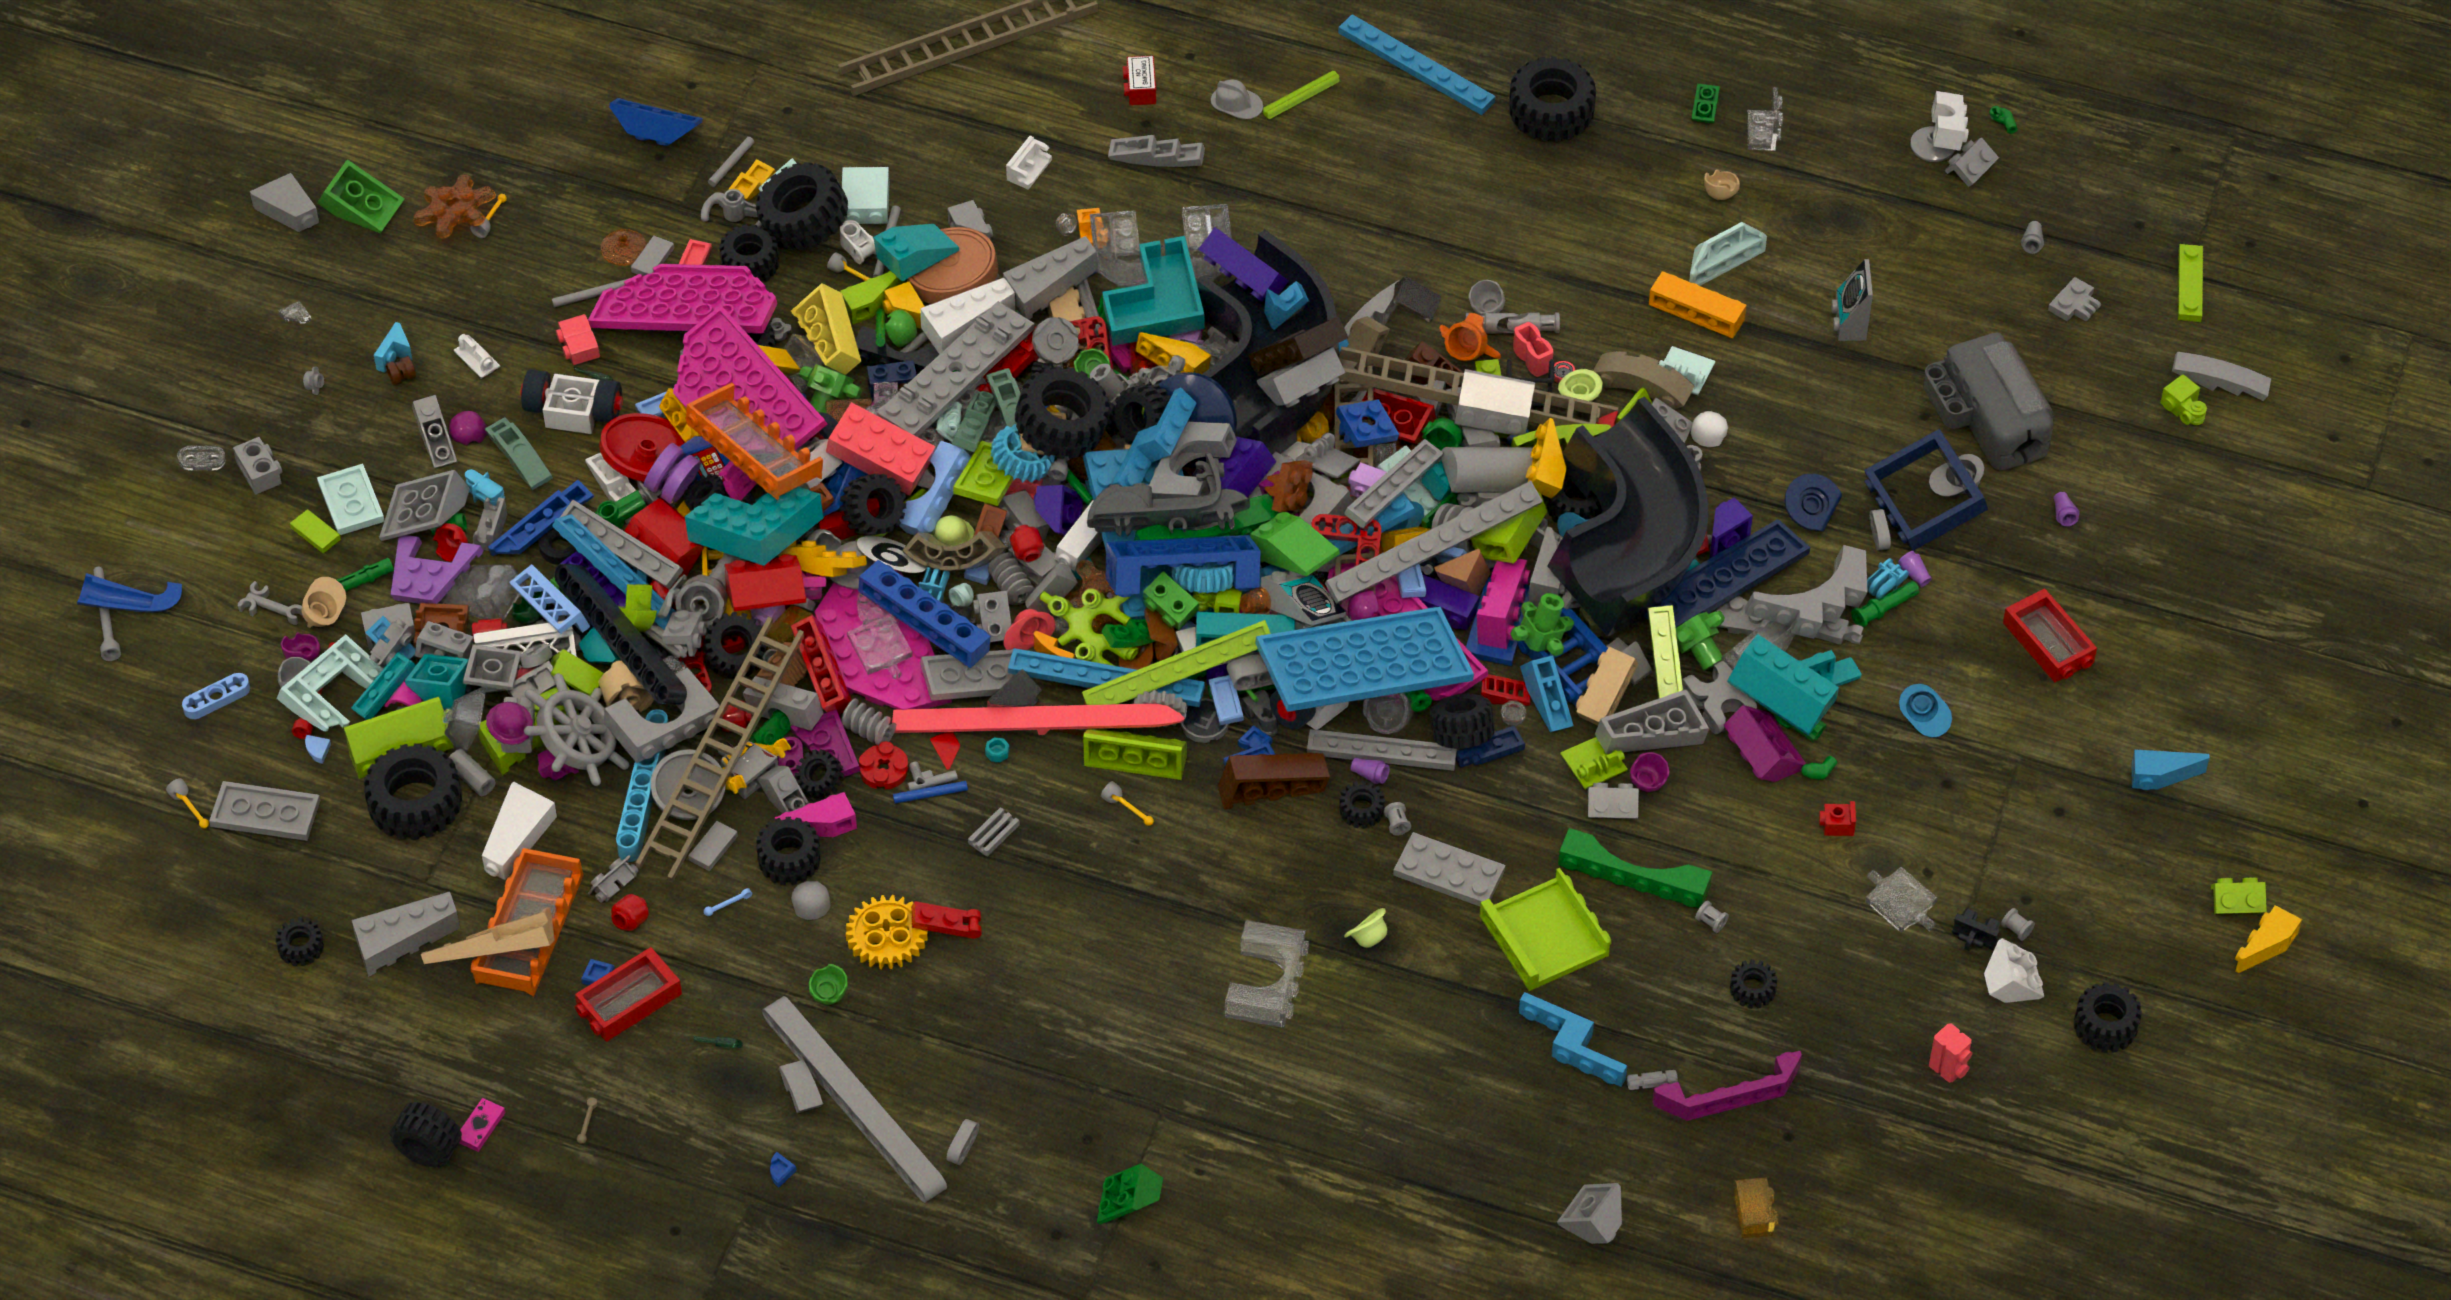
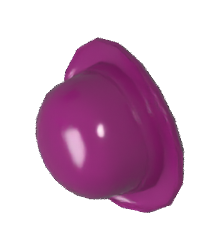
M504 702L490 709L486 716V725L496 740L503 744L516 745L523 743L529 738L524 733V729L527 726H533V720L530 712L524 706L514 702Z

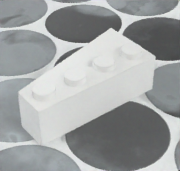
M1001 278L920 308L921 329L937 352L941 354L976 322V319L980 318L981 314L987 312L997 301L1015 311V292L1006 279Z

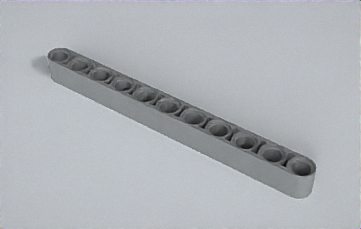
M783 996L762 1009V1014L769 1026L799 1060L805 1061L814 1078L922 1202L926 1203L947 1189V1184L939 1171L787 997Z

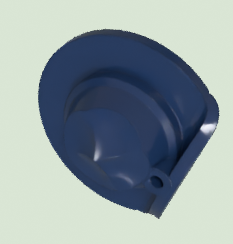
M1804 474L1794 479L1788 486L1785 493V507L1790 518L1800 527L1811 531H1824L1841 500L1842 493L1827 477L1819 474Z

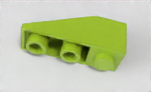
M889 271L883 275L870 278L867 281L841 290L840 292L843 295L851 323L854 325L874 317L876 310L883 308L882 301L885 300L884 290L906 283V281H901L894 273Z

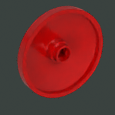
M631 413L618 416L605 425L601 433L599 448L604 460L614 470L626 477L644 482L651 467L664 449L671 443L680 447L685 441L669 420L651 414Z

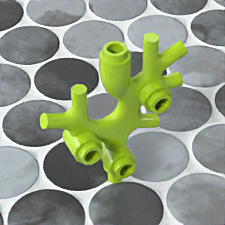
M1087 589L1082 595L1084 606L1082 608H1074L1072 603L1063 597L1051 596L1045 591L1040 595L1039 599L1048 605L1047 608L1050 612L1059 618L1065 619L1069 625L1068 631L1057 638L1059 643L1064 646L1074 639L1082 642L1075 650L1077 659L1113 665L1103 658L1102 654L1105 650H1110L1122 659L1130 661L1138 654L1139 649L1137 647L1111 648L1105 636L1095 633L1092 629L1093 619L1100 614L1110 615L1126 626L1129 619L1132 618L1120 611V605L1130 597H1120L1117 595L1106 599L1104 594L1096 589ZM1094 595V600L1090 602L1091 596ZM1062 604L1061 609L1057 610L1058 605ZM1088 649V654L1083 656L1084 651Z

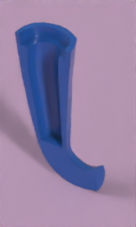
M86 573L77 605L136 612H162L172 608L179 601L182 593V584L167 582L166 591L162 594L154 595Z

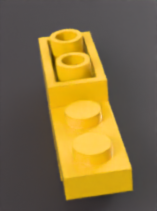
M815 540L801 541L802 544H796V541H794L777 555L779 557L784 554L796 555L802 571L827 577L846 575L847 568L867 565L865 555H857L856 551H844L842 555H837L836 551H826V545H816Z

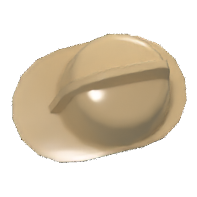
M320 577L315 579L310 585L303 599L301 610L303 618L308 622L307 627L328 626L338 619L346 602V592L342 584L336 579Z

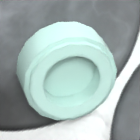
M962 583L949 590V599L956 609L963 610L972 604L974 594L970 585Z

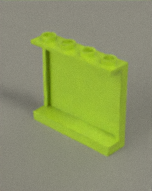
M1560 868L1556 869V878L1495 905H1493L1490 899L1480 903V918L1529 991L1609 956L1611 945L1609 934L1606 931H1602L1596 915L1588 910L1583 896L1580 893L1577 894L1573 888L1571 878L1568 875H1564Z

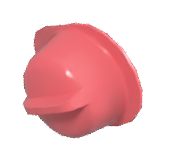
M1026 609L1020 612L1005 634V649L1028 650L1034 647L1033 634L1035 631L1051 636L1055 630L1053 616L1047 612H1038L1034 609Z

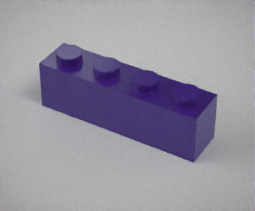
M1216 227L1213 228L1199 248L1205 254L1204 260L1213 266L1218 263L1221 266L1219 271L1229 278L1232 275L1237 277L1235 282L1245 290L1248 287L1252 288L1251 294L1260 301L1266 298L1267 289L1279 295L1289 281Z
M1422 574L1426 595L1425 597L1418 598L1428 608L1441 607L1452 628H1461L1467 631L1475 618L1480 596Z

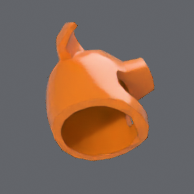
M1469 313L1465 321L1453 324L1450 328L1444 325L1440 326L1441 335L1445 338L1446 351L1452 357L1465 362L1475 360L1483 354L1496 359L1501 358V354L1487 344L1488 338L1483 328L1484 317L1475 313Z

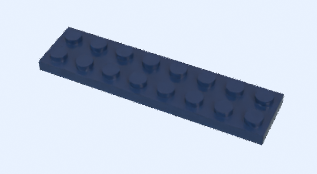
M1777 519L1686 572L1676 589L1655 607L1673 605L1675 628L1698 614L1712 612L1810 553L1811 547ZM1648 611L1644 616L1647 620H1649Z

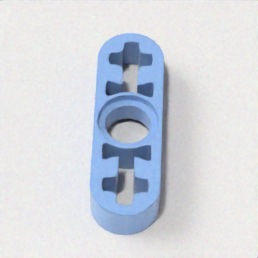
M234 673L185 697L182 702L185 716L189 719H199L246 696L250 691L248 677L243 673ZM219 692L223 694L220 699H210L213 693Z

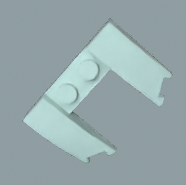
M344 635L280 689L276 699L299 717L323 731H328L329 727L340 725L342 728L347 727L350 721L317 692L341 672L367 689L384 668L377 665L378 663L369 658L370 655L347 635Z

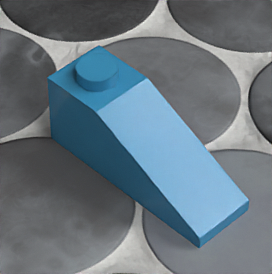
M1553 655L1521 665L1520 668L1526 689L1549 731L1554 732L1574 726Z
M2134 750L2131 763L2132 788L2157 790L2206 773L2209 754Z

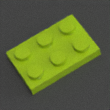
M980 442L953 486V494L995 506L999 505L1013 482V476H1005V471L998 470V464L993 463V457L991 456L992 443Z

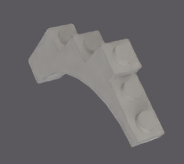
M1843 545L1834 561L1832 577L1818 588L1805 593L1771 595L1753 592L1745 606V615L1791 626L1792 634L1814 639L1823 624V620L1837 623L1845 609V605L1859 608L1867 594L1866 551Z

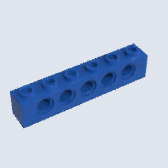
M877 560L859 576L858 592L969 668H972L989 652L991 636L985 630L979 629L969 622L966 617L960 616L950 609L947 604L935 599L928 591L916 586L909 578L897 573L890 565Z

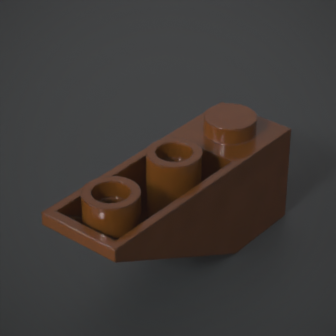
M1423 341L1415 346L1405 358L1406 361L1464 373ZM1411 375L1417 382L1424 385L1428 384L1429 378ZM1446 382V389H1451L1452 383Z

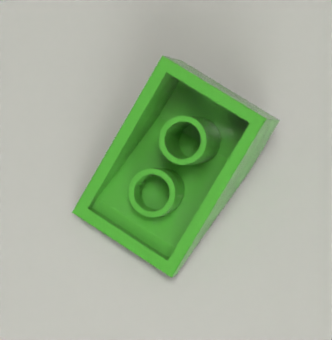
M346 160L323 192L317 204L336 217L381 233L405 198L349 160Z
M1288 512L1277 514L1273 519L1260 525L1258 529L1250 533V537L1261 551L1260 561L1304 576L1310 575L1340 554L1337 547L1301 517L1289 514Z

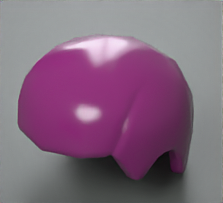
M462 411L449 422V434L452 439L466 446L472 441L482 442L487 435L485 430L487 425L476 412Z
M1371 590L1355 594L1348 603V614L1352 621L1371 618L1378 611L1377 598Z
M297 632L292 639L284 636L280 643L285 659L301 657L311 663L319 656L321 650L317 637L311 634Z
M1648 752L1638 756L1629 773L1631 782L1639 790L1649 793L1659 790L1665 784L1670 771L1668 762L1662 755Z

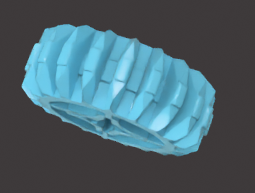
M1016 424L1012 427L1006 426L997 433L992 442L991 456L993 457V463L998 464V470H1004L1005 476L1011 475L1013 480L1019 478L1022 483L1026 479L1031 483L1035 479L1040 481L1043 477L1047 476L1051 463L1054 462L1055 455L1049 457L1039 455L1037 452L1022 451L1020 449L1021 440Z
M1231 561L1225 565L1215 564L1214 562H1208L1202 566H1194L1190 563L1181 564L1179 567H1172L1171 570L1172 579L1184 590H1189L1190 592L1217 593L1218 591L1232 588L1234 582Z

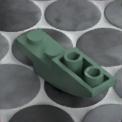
M1007 368L987 374V380L1000 410L1004 426L1012 427L1014 424L1017 425L1015 422V412L1020 391L1010 369Z
M986 391L975 392L966 410L965 417L954 436L952 445L975 452L986 433L997 405L991 393Z
M504 417L485 428L489 438L509 459L513 469L532 490L553 479L539 455L513 422L510 423Z

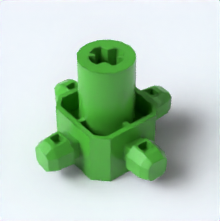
M815 364L814 368L804 366L799 373L802 379L808 381L807 386L815 389L810 404L818 413L823 412L831 415L837 398L846 401L847 397L859 399L862 389L853 384L854 379L817 364Z
M1546 593L1542 595L1538 607L1530 601L1522 604L1521 612L1524 617L1521 625L1512 629L1511 637L1515 641H1524L1531 650L1537 652L1548 650L1552 655L1558 656L1564 650L1561 642L1564 632L1572 629L1574 621L1569 616H1560L1564 607L1563 599L1556 594Z
M1715 611L1711 614L1707 612L1698 614L1676 628L1678 652L1681 651L1683 654L1691 651L1703 671L1714 667L1713 664L1724 660L1723 655L1712 639L1719 633L1716 627L1725 620L1722 612Z

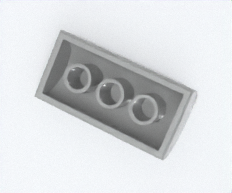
M1533 447L1443 448L1442 452L1444 454L1441 460L1452 493L1509 492L1527 483L1526 473L1532 464L1533 458L1530 456Z

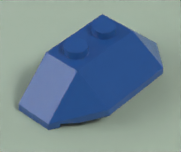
M620 98L610 102L609 106L627 134L634 135L638 140H655L659 145H670L703 121V118Z

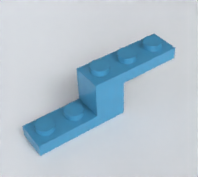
M1182 388L1174 390L1158 424L1137 433L1112 485L1118 484L1124 487L1141 483L1152 462L1171 455L1197 404Z
M1524 992L1520 999L1519 1014L1528 1020L1542 1023L1551 1030L1559 1031L1553 1042L1552 1057L1561 1063L1577 1067L1586 1074L1600 1077L1609 1084H1616L1622 1087L1626 1080L1627 1065L1586 1048L1593 1036V1021Z

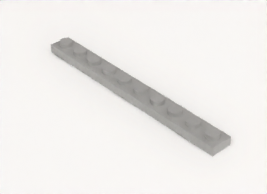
M1529 481L1328 579L1325 585L1335 603L1338 604L1361 591H1365L1540 505L1543 501L1532 481Z

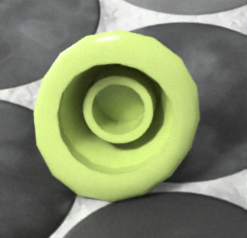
M1579 369L1563 377L1558 384V390L1561 395L1592 402L1602 391L1603 382L1594 371Z
M949 515L937 521L931 535L945 544L956 546L972 539L975 531L967 521L958 516Z
M1380 908L1370 914L1358 926L1348 931L1344 937L1347 938L1351 935L1360 946L1365 948L1379 943L1387 935V926L1383 920L1386 912L1385 908Z

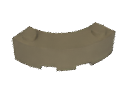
M1368 316L1355 320L1350 328L1351 333L1347 339L1349 343L1347 348L1379 354L1390 328ZM1339 358L1343 368L1358 371V362ZM1365 364L1364 372L1367 373L1368 367ZM1341 380V384H1350V383H1353V382ZM1341 392V397L1344 398L1350 392Z
M1621 351L1604 353L1593 370L1600 376L1603 382L1602 386L1605 389L1624 388L1638 392L1643 387L1650 398L1654 400L1656 397L1672 409L1683 407L1695 387L1675 369L1672 368L1669 371L1658 365V360L1642 354L1639 357L1627 355V352Z
M979 531L972 539L956 546L945 544L937 540L930 533H917L902 551L924 566L940 570H970L988 564L996 556L1002 554L1007 547L992 531Z

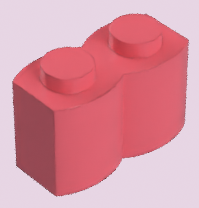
M585 314L558 322L559 329L556 330V335L559 343H564L565 345L562 346L566 360L570 359L573 365L600 358L598 344Z
M1530 322L1515 327L1513 342L1515 354L1526 362L1527 369L1534 376L1540 377L1548 373L1549 361L1553 359V348L1550 343L1541 338L1538 328Z

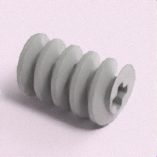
M1000 554L989 563L988 573L1001 591L1007 590L1008 603L1010 605L1025 603L1026 598L1035 588L1031 585V581L1027 579V575L1023 572L1022 567L1018 565V561L1012 558V554Z
M856 698L850 701L843 712V727L851 729L853 733L859 734L862 738H867L870 742H875L878 746L881 742H889L896 730V723L890 725L891 718L885 716L882 719L883 714L880 711L874 715L875 709L873 707L866 710L867 705L865 703H861L858 706L859 701Z

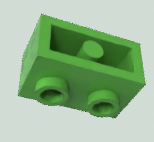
M1164 571L1143 591V603L1152 612L1156 610L1162 615L1161 619L1171 628L1174 626L1177 630H1180L1199 611V602Z

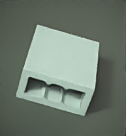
M843 167L842 189L848 199L847 216H844L845 221L853 220L859 224L888 223L890 183L888 167Z

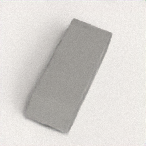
M1260 653L1236 658L1227 664V672L1236 690L1243 691L1274 684Z

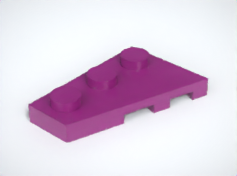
M837 709L823 714L812 730L793 725L790 726L795 736L811 752L815 749L817 751L822 749L838 759L840 765L843 766L844 770L841 772L844 774V777L860 772L859 764Z

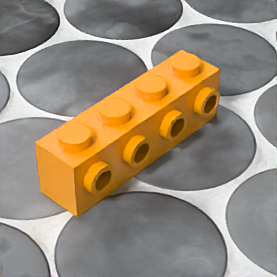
M1663 271L1650 289V306L1730 338H1734L1745 320L1746 304Z

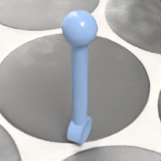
M749 888L744 889L741 894L713 907H706L704 914L711 916L716 910L742 898L747 899L751 897L752 892Z

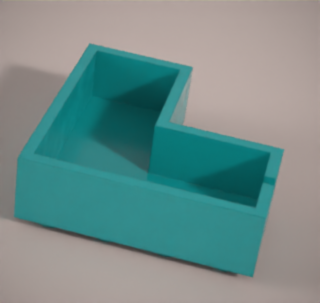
M1185 236L1164 239L1165 256H1161L1160 240L1139 244L1140 262L1146 284L1103 292V308L1112 346L1136 342L1140 332L1163 337L1205 329L1204 311Z
M796 487L779 496L778 500L767 493L753 505L714 493L701 503L702 506H697L685 516L688 541L764 566L821 521L824 516L820 493Z

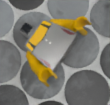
M785 738L779 739L774 745L748 741L726 782L725 790L733 791L734 794L739 793L744 799L749 797L761 787L757 778L778 766L777 756L784 758V751L792 749ZM728 742L723 743V744H725V745H727V746H730V747L736 749V747H733V746H732L730 743H728ZM718 750V753L722 756L720 760L721 768L725 769L731 756Z

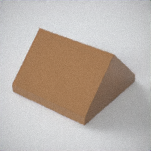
M1479 548L1434 567L1441 582L1480 596L1491 573Z

